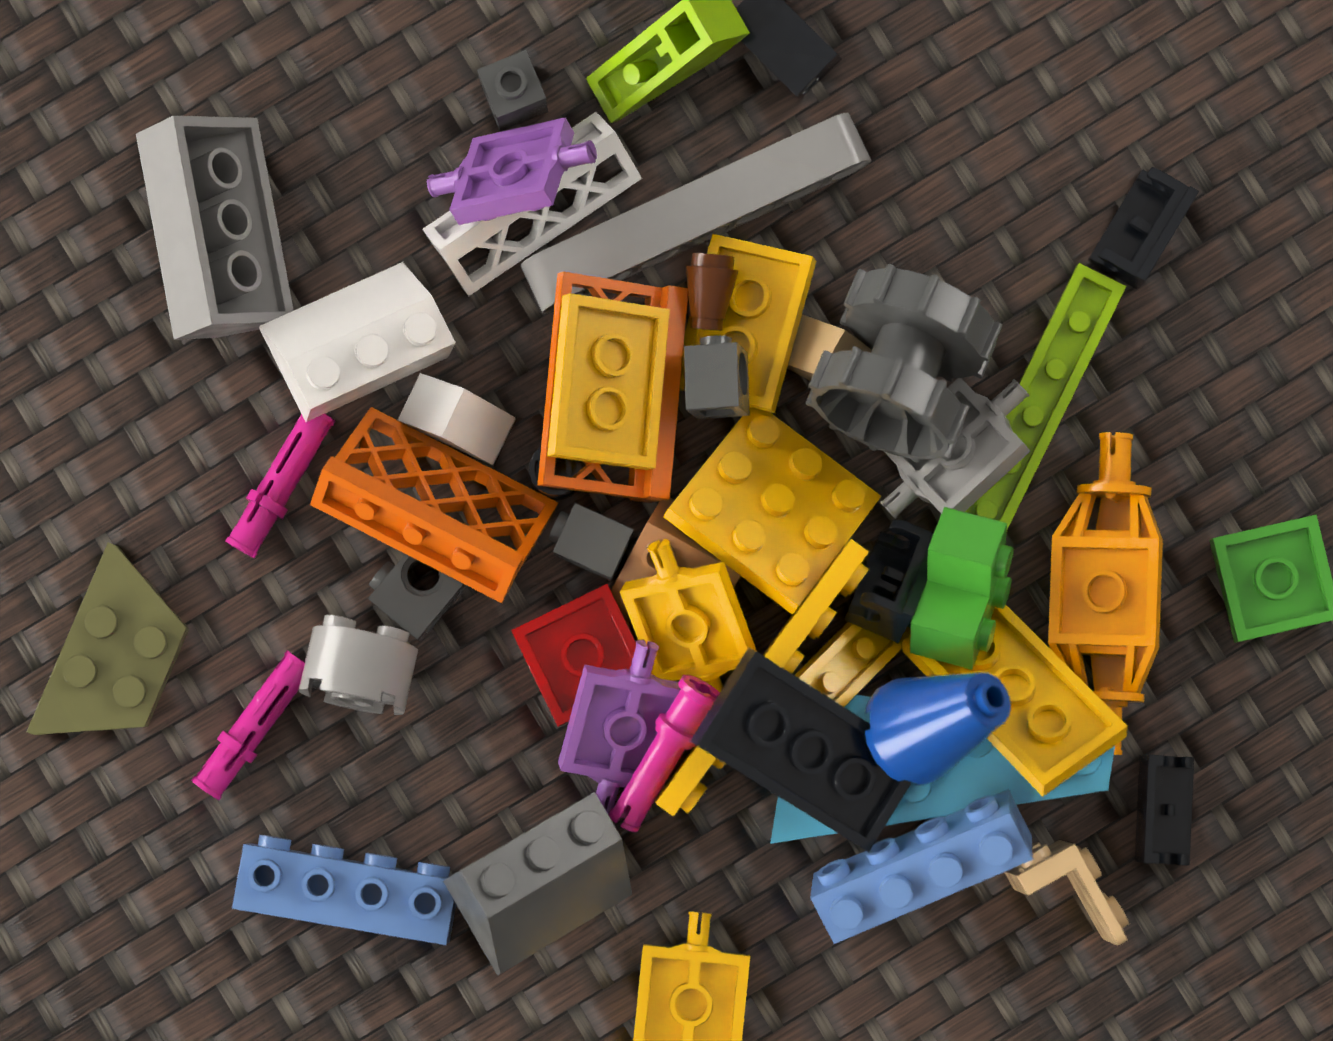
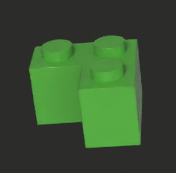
M944 507L928 548L927 582L911 621L910 653L973 670L979 650L989 651L996 629V621L991 620L995 607L1004 609L1012 578L1007 577L1011 566L1014 548L1006 545L1007 523Z

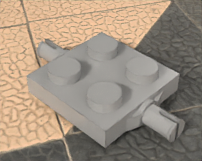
M958 378L948 387L961 404L969 406L963 422L964 425L949 460L939 457L920 459V462L917 463L911 458L885 452L897 465L900 477L904 481L880 502L895 519L918 497L922 501L934 505L941 514L944 507L965 512L1030 452L1028 447L1012 431L1009 420L1005 417L1026 397L1030 396L1015 379L992 401L985 396L975 393L962 378Z

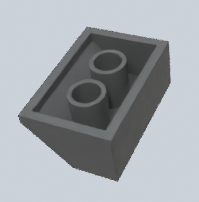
M595 792L443 881L497 976L632 895L622 838Z

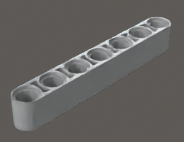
M848 112L838 114L544 249L524 260L520 266L542 313H549L554 311L557 274L565 271L621 281L710 240L712 234L721 235L864 168L872 160ZM572 287V294L591 295L588 289Z

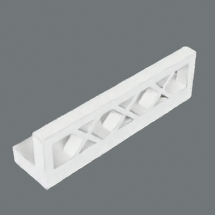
M597 112L572 127L574 136L571 145L590 140L594 143L597 151L595 163L570 167L567 171H564L557 192L563 188L577 190L572 206L563 212L549 211L550 206L537 211H524L500 216L489 221L481 220L459 225L452 213L448 211L423 228L430 242L443 257L468 296L642 179L616 132ZM614 154L623 171L606 183L592 181L597 165ZM519 218L534 219L528 236L519 242L505 240L511 223ZM476 247L490 249L486 264L468 276L458 259Z

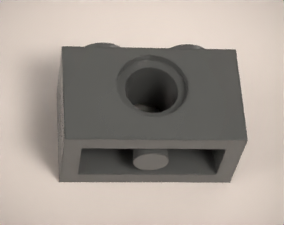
M404 554L396 565L388 561L375 574L369 583L374 592L369 596L368 600L409 632L415 639L422 642L468 586L439 571V580L433 588L426 591L417 590L413 587L410 577L413 568L422 562Z

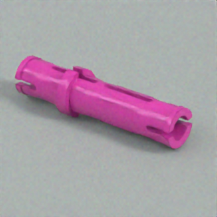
M324 413L305 422L302 414L300 415L257 490L251 489L246 499L250 502L230 536L225 540L226 543L254 559L256 558L257 552L277 518L283 519L288 510L284 506L331 426L336 422Z
M286 650L284 657L262 687L256 692L228 732L223 730L217 737L220 744L198 774L191 779L194 784L215 799H221L223 792L245 762L252 763L257 757L254 750L298 692L305 664L302 660Z

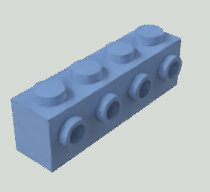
M1008 789L994 796L981 797L970 803L966 808L945 817L930 819L921 824L917 829L899 837L881 840L875 843L869 852L864 851L850 858L839 859L826 864L819 871L813 873L810 899L833 943L836 944L1033 860L1032 835Z
M259 835L258 844H243L232 909L447 945L450 942L456 903L443 882L449 878L450 867L418 862L417 871L396 868V857L365 853L364 862L343 859V848L312 844L311 853L290 850V839Z

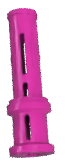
M683 675L678 683L681 690L668 712L660 713L655 721V729L658 734L614 808H611L608 814L615 823H618L621 817L625 820L620 827L628 831L638 832L642 821L685 749L692 750L693 747H697L690 740L720 694L718 690L699 678L691 675Z

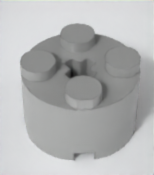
M325 615L323 625L314 626L312 629L299 692L311 698L312 689L315 688L325 691L323 701L325 703L376 714H383L385 704L394 705V715H403L418 654V649L408 641L410 633L389 626H378L376 633L355 629L356 621L336 615Z

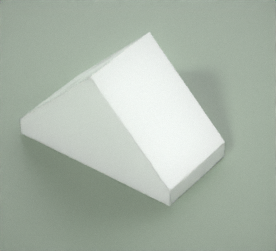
M422 373L419 374L398 418V421L492 466H494L516 420L514 416L465 388Z

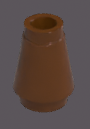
M692 253L691 266H686L691 328L723 330V320H725L738 275V270H733L734 256Z

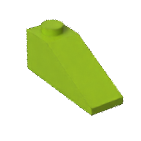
M681 0L590 74L586 80L610 123H614L717 60L750 34L732 0Z

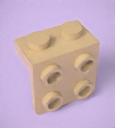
M1061 840L1049 846L1036 842L1032 844L1033 860L1004 872L1013 889L1025 895H1030L1060 877L1067 875L1103 940L1117 946L1127 941L1122 928L1129 925L1128 919L1113 895L1107 897L1105 893L1101 892L1095 880L1101 877L1102 873L1086 847L1081 849L1078 845L1076 846L1073 843Z

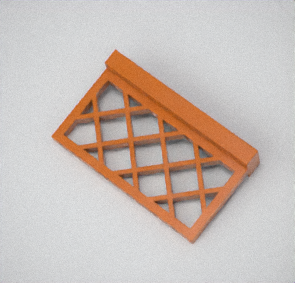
M565 271L557 274L538 486L630 498L631 501L646 503L670 499L688 288L671 285L661 288ZM572 287L588 289L591 295L597 298L608 299L604 292L615 293L616 295L610 300L621 301L626 296L645 298V305L670 309L656 469L630 468L628 485L613 483L599 463L585 461L583 462L586 466L573 477L554 475L556 457L547 456L562 296L571 293ZM592 473L594 477L597 479V481L587 480L584 478L588 474Z
M370 407L336 457L331 456L322 468L310 505L502 603L510 591L516 575L555 513L558 502ZM371 429H374L392 438L395 445L374 447L369 432ZM429 457L439 462L442 469L422 471L416 458ZM402 459L408 473L387 475L381 461ZM368 463L373 476L349 464ZM476 481L486 486L489 494L469 496L463 482ZM449 483L455 497L435 499L429 485ZM415 487L421 501L397 489ZM523 505L537 512L539 516L537 518L517 520L510 506ZM496 507L503 522L483 524L476 509ZM462 511L469 525L467 526L444 513ZM510 535L516 550L492 537Z

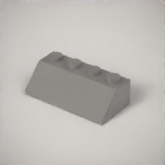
M171 116L137 133L136 138L174 340L219 338L260 330V325L294 311L258 118Z

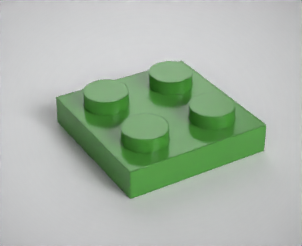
M1317 515L1209 540L1234 643L1333 621V580Z

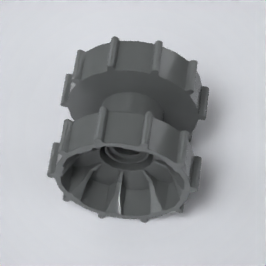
M887 264L886 268L874 269L868 272L858 269L843 304L846 308L840 324L848 326L852 333L872 351H862L856 346H853L852 350L835 353L824 350L808 386L811 388L805 404L814 407L819 415L829 423L830 429L841 431L852 439L869 446V449L872 451L880 450L893 455L911 458L917 463L920 462V459L939 457L949 460L964 425L963 422L969 406L961 404L957 397L946 387L947 382L937 380L936 377H943L949 382H952L954 378H965L973 375L983 378L1003 325L994 321L988 311L980 305V298L970 297L959 289L939 280L937 275L930 277L914 271L897 269L892 264Z

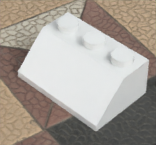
M403 262L259 327L305 422L448 358L455 345V341L432 295Z

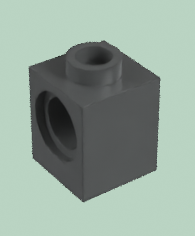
M526 50L477 69L481 87L500 131L548 112L546 96Z
M720 335L700 338V345L684 346L686 410L697 419L750 416L748 353L737 342H732L731 337Z
M575 503L570 514L563 511L560 512L548 540L557 543L553 550L554 556L613 581L634 535V529Z

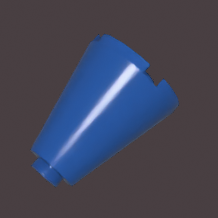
M989 673L906 677L892 680L877 688L867 702L865 714L870 712V729L865 731L866 743L875 762L889 777L899 782L907 780L916 783L915 785L932 783L947 774L1007 720L1011 707L1008 691L997 677Z

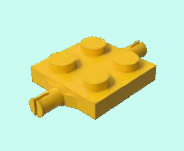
M663 539L661 543L660 540L655 541L647 549L650 552L657 574L651 577L626 581L620 590L638 640H644L646 645L647 641H651L659 646L651 674L657 678L671 681L680 680L683 675H691L703 680L721 692L723 684L720 676L727 671L735 670L748 647L757 651L725 563L720 562L695 568L678 567L670 541L668 539Z
M689 911L686 943L672 947L643 944L633 1041H742L750 955L725 953L712 946H708L711 913L702 912L700 933H697L699 912Z

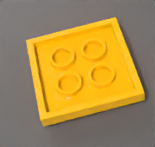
M749 407L750 416H742L670 505L663 518L793 615L881 498V495L771 412Z

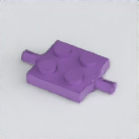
M566 117L473 138L468 154L460 166L455 168L454 171L429 175L427 187L432 197L455 192L449 210L459 225L481 220L489 221L500 216L524 211H537L544 207L553 206L564 171H567L570 167L595 163L597 151L594 143L590 140L571 145L574 131Z
M644 640L636 641L630 669L612 670L584 664L558 760L561 771L586 775L598 782L596 795L607 814H609L611 808H614L619 787L627 786L658 734L655 729V721L660 713L668 712L681 690L678 685L679 682L660 679L651 674L656 653L659 649V646L651 641H647V645Z

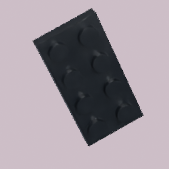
M750 647L746 650L690 740L696 746L868 852L912 783L907 780L899 782L889 777L875 762L865 737V731L870 729V723Z

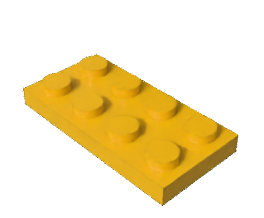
M1005 605L1004 609L995 607L991 620L996 621V629L991 647L988 652L979 650L973 670L910 653V635L903 639L902 652L926 676L989 673L997 677L1004 684L1010 697V713L1007 720L986 739L1042 796L1048 794L1127 736L1128 726L1007 605Z

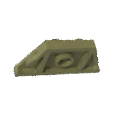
M108 542L26 731L30 734L48 735L144 728L149 726L189 632V628L175 611L164 602L150 582L128 560L120 547Z

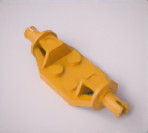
M1111 432L1099 433V480H1095L1091 484L1077 485L1078 496L1052 535L1048 644L1051 650L1087 686L1088 682L1082 655L1091 656L1093 692L1122 720L1123 707H1128V703H1144V694H1141V691L1159 650L1163 539L1148 498L1151 497V487L1136 485V482L1130 481L1133 434L1116 432L1114 436ZM1101 498L1096 529L1087 530L1095 499ZM1121 741L1115 745L1114 755H1122Z

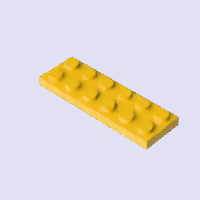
M852 539L848 541L763 653V656L792 674L804 658V655L797 650L807 636L813 640L818 638L837 612L829 607V605L838 593L844 597H847L848 594L850 595L868 572L869 568L861 562L869 551ZM694 747L654 802L672 816L676 814L679 808L689 813L707 789L700 782L701 778L711 765L721 770L725 763L700 747Z

